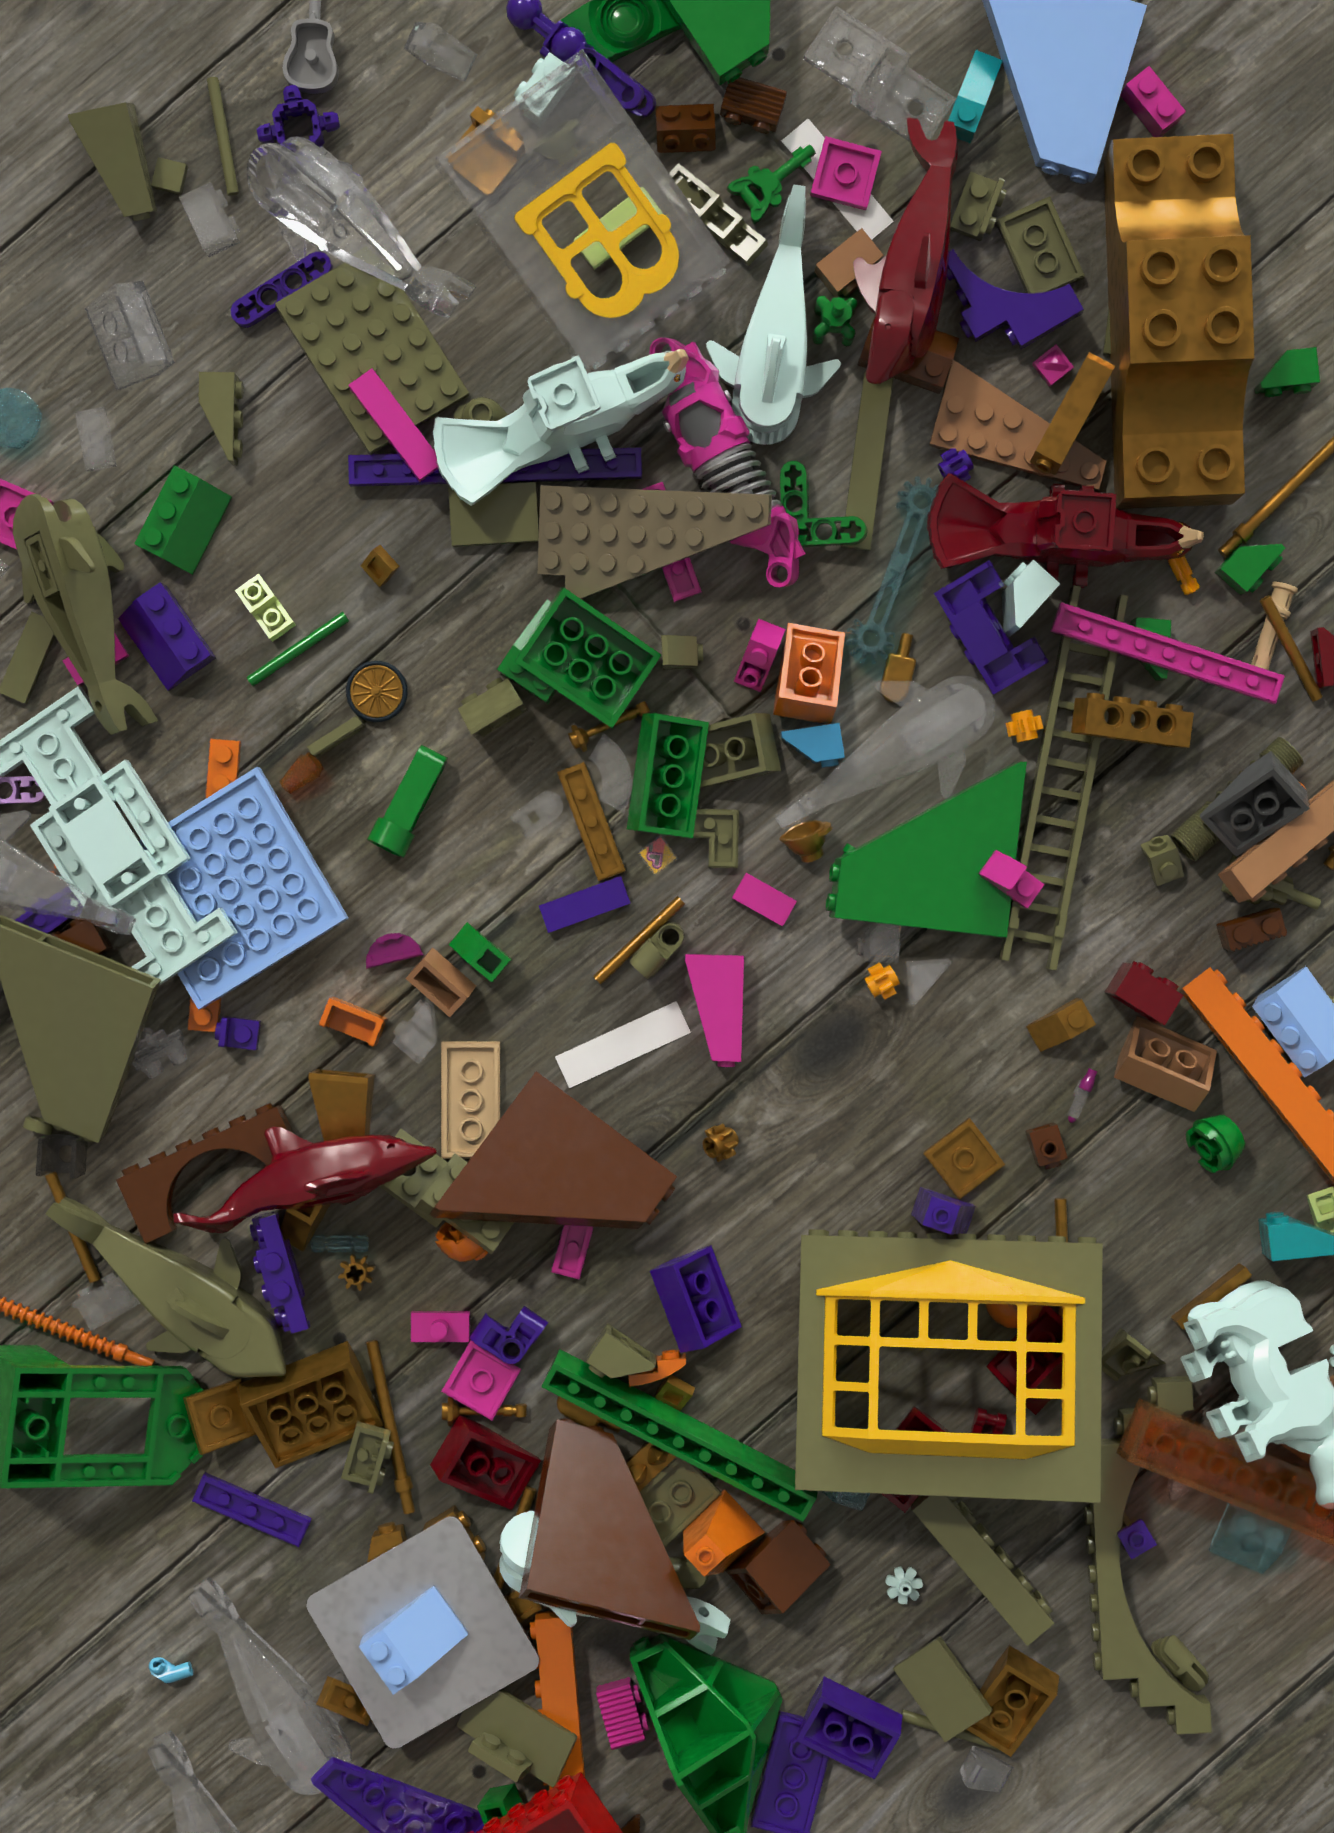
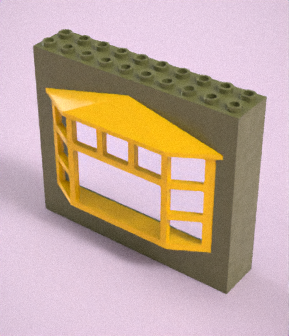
M814 1229L809 1230V1235H801L795 1490L1101 1503L1103 1243H1096V1237H1078V1243L1066 1242V1237L1048 1236V1242H1036V1236L1018 1235L1017 1241H1006L1005 1235L988 1234L987 1240H976L975 1234H957V1239H947L945 1233H927V1238H917L915 1232H898V1238L888 1237V1233L883 1231H868V1237H858V1232L850 1230H838V1236H829V1231ZM839 1299L871 1301L870 1336H839L837 1334ZM881 1301L919 1302V1337H881ZM929 1303H967L968 1338L966 1340L930 1339L928 1336ZM978 1305H1017V1340L1015 1342L978 1340ZM1028 1305L1061 1306L1063 1308V1335L1061 1343L1027 1341ZM838 1345L870 1347L868 1383L836 1380ZM880 1347L1016 1351V1434L880 1430L878 1428ZM1027 1352L1062 1353L1061 1389H1028L1026 1387ZM836 1391L869 1393L867 1429L835 1426ZM1027 1398L1062 1400V1434L1060 1436L1026 1435Z

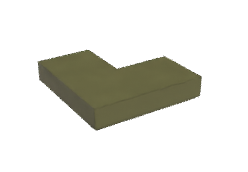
M697 809L693 838L709 839L708 868H738L739 810Z

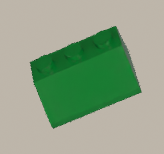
M174 465L134 544L142 550L193 575L232 496Z

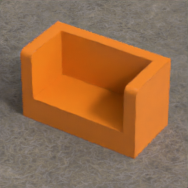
M331 997L327 1002L319 1025L330 1027L365 1041L369 1046L374 1047L378 1044L388 1018L336 997Z

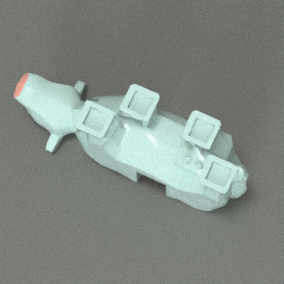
M1256 1280L1238 1287L1219 1302H1209L1193 1307L1188 1314V1322L1183 1323L1195 1351L1181 1357L1182 1364L1190 1381L1194 1383L1212 1376L1214 1365L1217 1362L1224 1361L1229 1366L1231 1382L1239 1395L1237 1402H1230L1222 1407L1206 1412L1216 1437L1219 1439L1231 1436L1238 1431L1239 1427L1246 1428L1244 1432L1235 1435V1438L1247 1463L1263 1458L1269 1443L1285 1444L1300 1452L1310 1454L1309 1466L1316 1483V1501L1318 1505L1325 1509H1334V1386L1329 1378V1363L1327 1359L1288 1371L1286 1361L1278 1347L1313 1331L1312 1327L1304 1319L1300 1301L1286 1288L1279 1287L1266 1280Z

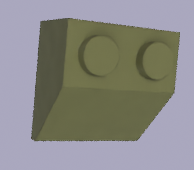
M607 1323L589 1349L586 1362L590 1364L588 1368L602 1378L604 1375L615 1378L653 1370L656 1365V1355Z

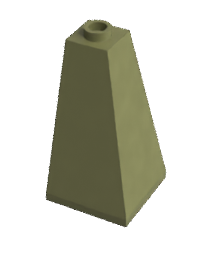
M124 102L68 114L72 127L123 216H132L133 221L151 218L150 212L157 211L134 103Z

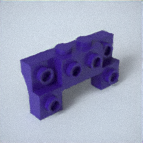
M989 560L941 588L934 595L951 622L950 630L957 640L961 639L966 647L964 652L968 661L972 665L977 666L994 695L1047 664L1049 661L1035 637L1015 648L1013 647L985 599L988 595L1005 586Z
M271 1211L252 1218L253 1224H250L251 1236L254 1242L258 1241L260 1246L255 1251L256 1256L253 1257L256 1272L258 1274L262 1273L265 1284L261 1286L264 1300L266 1302L270 1301L271 1307L275 1308L274 1314L277 1324L283 1326L284 1332L291 1330L292 1334L310 1328V1322L307 1321L301 1300L305 1296L290 1240H284L278 1221V1213Z

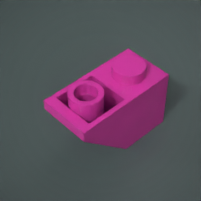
M758 618L734 682L761 692L786 629Z

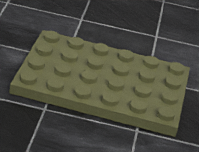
M375 245L275 303L278 313L369 455L390 444V442L348 388V385L371 368H373L416 427L469 396L468 390Z

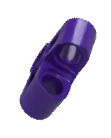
M526 1306L522 1308L510 1328L503 1326L485 1313L470 1335V1339L503 1362L515 1364L523 1358L532 1343H535L548 1322ZM506 1343H517L520 1348V1354L516 1356L509 1355L505 1350Z

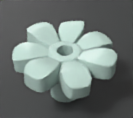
M901 1566L894 1569L895 1576L887 1575L885 1580L888 1586H892L887 1590L888 1596L891 1599L898 1596L900 1604H907L908 1597L914 1601L917 1600L920 1595L916 1589L923 1587L922 1579L915 1578L917 1572L912 1567H908L906 1572H904Z

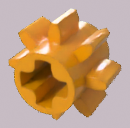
M1032 709L1011 714L1012 722L1005 723L1008 737L1016 736L1017 743L1039 738L1037 731L1044 729L1041 715L1034 716Z
M877 963L867 969L870 976L864 978L874 998L881 995L886 1000L897 994L894 987L899 985L900 982L891 965L883 968L881 963Z

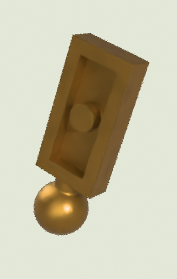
M327 1676L316 1705L368 1726L371 1718L353 1687Z

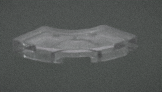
M603 734L589 757V760L598 767L602 775V791L599 799L624 814L632 793L631 770L620 747L610 737Z

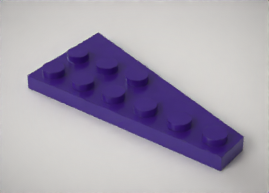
M331 1757L311 1777L312 1784L370 1833H468L470 1831L476 1833L483 1829L484 1826L479 1811L474 1808Z

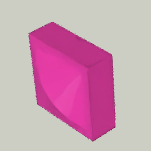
M1057 344L1032 363L1049 387L1074 368Z

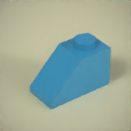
M840 723L782 731L780 733L782 741L812 763H821L822 768L839 765L838 760L845 758Z

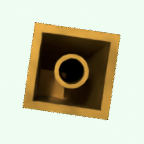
M316 1069L309 1073V1084L324 1141L343 1137L370 1135L375 1074Z

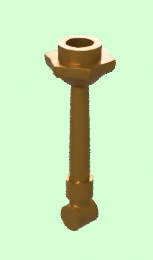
M646 701L635 705V708L631 707L625 710L614 726L627 720L631 721L637 718L638 715L642 716V714L649 713L650 709ZM601 723L585 731L576 725H572V732L568 733V736L575 750L580 748L585 752L587 751L589 737L611 727Z
M448 1397V1403H442V1420H448V1426H452L459 1415H481L469 1407L459 1408L452 1397ZM527 1404L500 1406L496 1415H503V1417H512V1415H515V1417H526Z

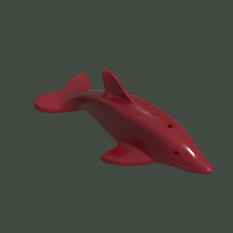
M271 1127L266 1129L264 1133L273 1156L269 1165L242 1183L218 1211L209 1216L200 1217L186 1213L173 1214L174 1223L209 1233H226L246 1218L261 1211L304 1209L330 1203L347 1205L362 1196H366L380 1185L426 1162L435 1156L437 1151L436 1148L411 1144L390 1135L351 1136L311 1143L282 1127Z

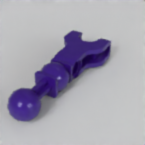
M508 0L506 6L507 17L514 27L520 30L534 29L545 38L543 46L551 50L554 56L565 64L576 68L580 74L622 108L640 118L647 117L654 111L656 98L653 93L604 55L594 50L586 42L584 34L579 29L569 27L561 20L555 24L543 14L540 0ZM591 57H595V67L587 71V61ZM645 95L647 99L646 106L642 109H637Z

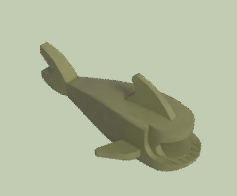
M41 494L26 496L17 507L13 521L14 541L22 563L24 602L29 604L36 599L51 630L87 686L89 699L96 717L111 735L127 730L124 710L141 726L157 722L158 720L151 707L142 696L127 684L115 679L114 613L108 569L115 573L120 572L124 569V563L110 544L96 532L90 516L80 502L70 498L57 501L52 506L47 498L41 497Z

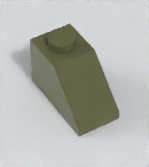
M661 635L663 670L698 669V661H703V644H697L696 636Z

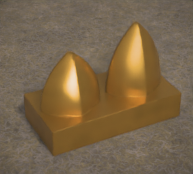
M647 1442L628 1459L626 1464L639 1492L676 1456Z

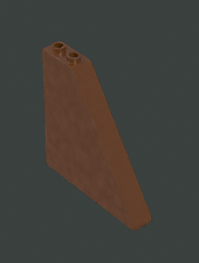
M536 1071L429 1215L434 1218L639 1229L645 1222L650 1225L660 1211L656 1206L661 1200L666 1202L675 1190L672 1183L677 1176Z
M557 1419L550 1427L519 1598L691 1640L700 1632V1624L613 1433L605 1432L603 1428L598 1426L586 1427L578 1425L572 1419Z

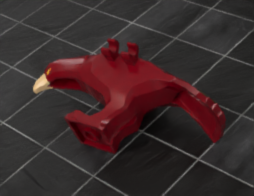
M950 473L939 484L927 519V531L929 532L933 556L941 569L962 565L990 555L1006 556L1030 562L1035 560L1037 563H1046L1045 570L1058 581L1059 564L1075 565L1072 586H1080L1081 588L1087 586L1088 566L1104 567L1120 562L1128 563L1181 558L1194 545L1201 543L1204 537V532L1192 529L1184 522L1162 517L1126 513L1116 509V494L1094 492V486L1082 485L1079 491L1065 490V484L1053 483L1050 486L1049 497H1044L1042 500L999 503Z

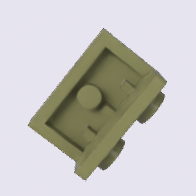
M357 1421L341 1479L369 1486L367 1493L370 1494L374 1493L376 1485L382 1486L386 1469L381 1467L383 1458L390 1459L394 1442L389 1441L391 1430Z

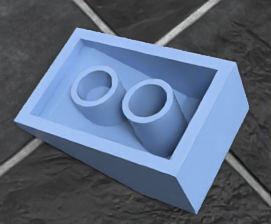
M434 1585L362 1636L359 1648L394 1695L418 1678L468 1635V1631Z

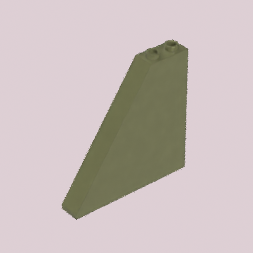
M0 915V981L43 1121L52 1124V1127L57 1130L77 1134L84 1141L99 1143L108 1132L161 979Z

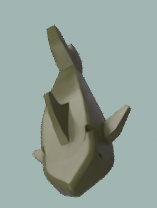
M64 1197L59 1204L53 1203L45 1213L70 1233L93 1244L140 1303L167 1330L150 1340L146 1344L147 1350L168 1353H185L193 1350L221 1371L235 1377L284 1376L286 1374L277 1322L273 1315L255 1297L240 1287L242 1269L228 1238L220 1241L213 1270L194 1259L150 1241L145 1244L142 1237L109 1224L92 1209L73 1199Z

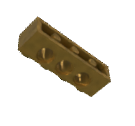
M1087 693L1086 698H1075L1071 733L1168 747L1190 748L1194 713L1183 711L1182 705L1166 704L1165 708H1158L1157 702L1140 700L1139 705L1131 704V698L1117 696L1113 697V701L1104 700L1105 695L1099 693ZM1106 710L1109 713V719L1107 723L1104 719V714ZM1132 714H1134L1135 716V723L1133 726L1131 724ZM1158 718L1161 720L1160 729L1157 728Z

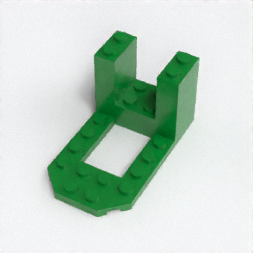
M0 1345V1488L173 1485L182 1477L180 1474L191 1463L195 1464L203 1457V1455L199 1454L183 1398L201 1392L204 1389L198 1385L192 1374L183 1366L69 1365L38 1345ZM70 1398H151L144 1454L63 1455Z

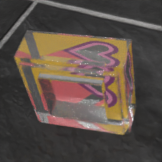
M661 835L638 851V854L654 876L678 859Z

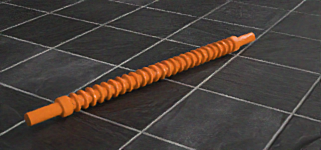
M6 1297L0 1299V1313L4 1312L5 1317L12 1315L13 1320L19 1318L20 1323L27 1321L28 1326L34 1324L36 1329L42 1327L45 1333L50 1330L52 1336L57 1333L60 1339L67 1337L66 1340L68 1342L72 1339L75 1345L82 1343V1347L89 1346L90 1351L97 1349L98 1354L105 1352L106 1357L112 1355L113 1360L123 1362L124 1360L137 1366H153L155 1363L154 1359L128 1350V1346L119 1343L116 1345L115 1340L108 1342L107 1337L100 1339V1335L96 1334L93 1336L92 1331L85 1333L84 1328L77 1330L76 1325L70 1327L67 1321L62 1324L61 1319L58 1318L55 1321L52 1315L45 1317V1313L38 1314L37 1309L30 1311L29 1306L22 1308V1304L15 1305L14 1300L7 1302Z

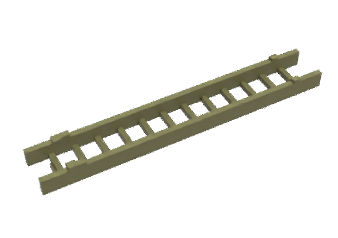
M1074 585L1070 588L1068 605L1077 607L1081 590L1080 586ZM1121 594L1117 597L1114 620L1124 622L1128 601L1127 595ZM1061 635L1018 858V862L1025 866L1028 865L1030 851L1067 858L1063 879L1030 873L1042 883L1062 886L1058 908L1037 903H1031L1028 908H1023L1011 899L1007 938L1003 937L999 960L1009 961L1014 937H1019L1021 941L1040 944L1041 942L1050 943L1046 969L1057 970L1101 742V737L1074 734L1069 731L1054 729L1058 708L1074 711L1075 703L1059 700L1064 679L1100 686L1099 694H1104V700H1109L1117 653L1070 643L1071 638ZM1072 651L1106 658L1102 678L1066 672L1068 652ZM1052 736L1089 743L1086 763L1081 764L1048 757ZM1046 766L1084 772L1080 793L1043 786ZM1041 794L1077 800L1075 821L1037 815ZM1035 823L1073 829L1069 850L1032 843ZM1020 908L1056 915L1053 935L1048 936L1017 930L1020 918H1018Z

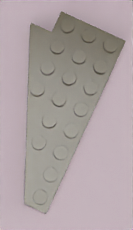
M540 485L537 574L564 575L565 588L580 599H584L771 525L772 495Z

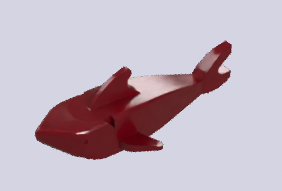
M907 118L909 142L913 153L927 173L902 215L891 240L887 255L874 265L867 264L862 257L856 258L853 262L855 279L860 294L868 308L875 314L866 370V379L871 384H881L912 367L915 357H923L934 339L947 277L950 248L952 178L956 170L958 158L956 128L954 122L945 121L940 136L931 141L926 138L918 119Z

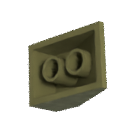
M501 677L486 685L488 689L486 692L479 696L473 693L461 701L463 706L459 707L458 710L471 735L477 740L482 739L528 711L508 678L504 681Z
M752 713L709 725L700 788L781 771L770 714Z

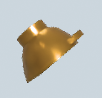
M817 820L803 822L790 828L780 836L779 840L794 854L800 855L802 862H813L824 855L822 846L825 843V835L832 830L830 822Z

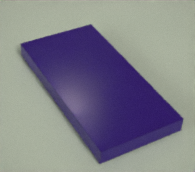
M779 1711L751 1820V1827L774 1833H810L829 1757L796 1741L798 1731L804 1719L802 1716Z

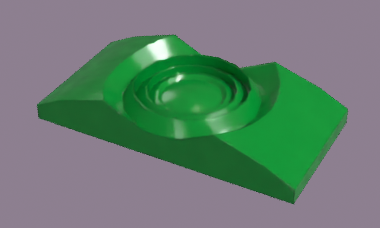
M592 0L561 19L569 27L579 29L584 34L586 42L611 62L681 29L663 0ZM591 57L587 61V71L595 67V57Z

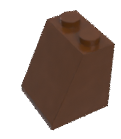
M782 1521L725 1570L762 1615L783 1614L831 1565L825 1558V1551L818 1544L812 1543L807 1537L808 1532L806 1528L798 1521Z

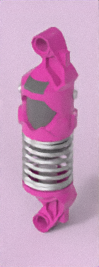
M661 337L655 339L650 346V355L662 353L663 347L669 344L671 351L684 349L689 357L683 383L668 395L662 410V414L666 419L663 424L667 432L672 431L678 442L679 448L677 452L685 467L692 469L697 479L705 481L701 488H711L712 491L710 492L772 495L771 525L729 542L760 550L769 556L766 578L770 585L778 588L793 585L799 577V558L806 555L798 540L799 529L797 519L786 512L780 500H773L776 492L768 490L771 482L763 480L766 472L758 470L761 465L760 461L753 460L756 453L750 450L752 446L748 439L750 431L743 418L736 416L729 401L732 398L728 390L723 391L719 383V370L710 361L703 358L695 342L685 346L675 339ZM763 486L759 491L753 493L752 489ZM780 566L785 567L788 572V577L784 582L777 576Z

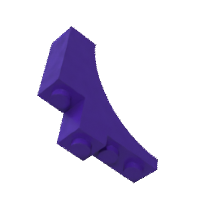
M954 249L949 251L947 278L949 281L955 279L960 288L955 292L963 307L966 305L970 306V308L961 312L963 321L959 324L966 337L973 336L975 342L1007 325L1009 328L1004 331L1012 346L1018 344L1022 350L1083 314L1084 309L1070 284L1042 293L1006 291L976 276L959 259Z

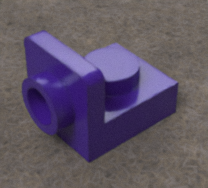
M227 1016L222 1017L221 1023L217 1022L215 1028V1040H219L218 1047L258 1050L261 1021Z
M1142 1519L1117 1532L1123 1548L1131 1559L1157 1545Z

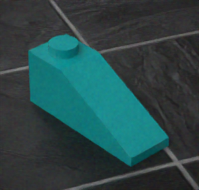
M975 50L948 121L955 124L957 139L970 144L1003 61L978 50Z

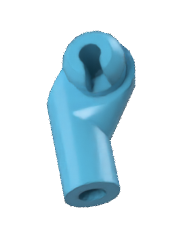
M155 1657L149 1662L151 1674L164 1683H172L193 1676V1668L189 1661L175 1666L164 1658Z

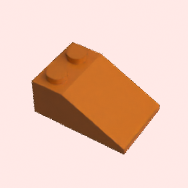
M793 623L787 624L773 715L831 724L838 702L845 639L844 632Z

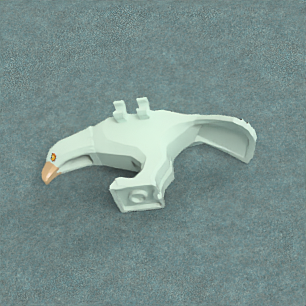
M684 349L654 353L613 370L596 371L588 374L578 355L566 362L553 365L530 376L528 379L529 389L523 395L524 404L513 413L498 421L437 417L432 433L435 443L436 463L441 476L446 480L450 488L455 491L460 500L472 506L491 493L511 473L529 465L553 460L569 453L579 474L589 470L581 447L595 441L605 462L614 459L616 455L607 436L620 431L635 415L641 414L683 383L686 364L689 359L688 354Z

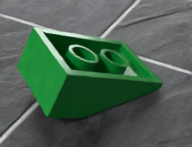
M548 599L513 644L497 669L500 674L547 705L557 690L514 661L544 612L551 604V601Z

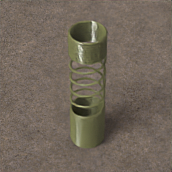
M1277 737L1264 751L1259 753L1261 758L1272 751L1291 774L1295 773L1301 765H1304V761L1298 751L1282 737ZM1229 781L1228 784H1227V787H1228L1233 781ZM1222 791L1216 792V798L1218 797V794L1222 793ZM1210 801L1205 802L1199 810L1194 812L1186 822L1181 824L1170 835L1176 846L1192 861H1197L1199 857L1204 855L1206 851L1220 840L1200 818V814L1209 806L1207 804L1212 803Z

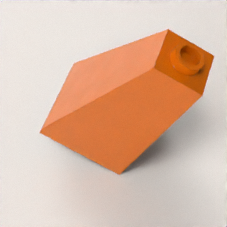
M725 1489L711 1505L683 1530L684 1556L704 1577L723 1573L765 1531Z

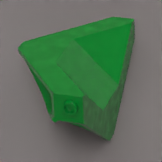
M662 1633L650 1639L648 1636L638 1639L633 1643V1647L630 1648V1661L669 1769L678 1788L710 1833H747L749 1815L783 1700L776 1683Z

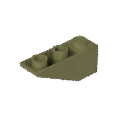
M199 372V403L228 461L233 466H238V458H242L243 455L242 440H238V428H243V412L239 410V399L244 397L243 381H239V377L235 372Z

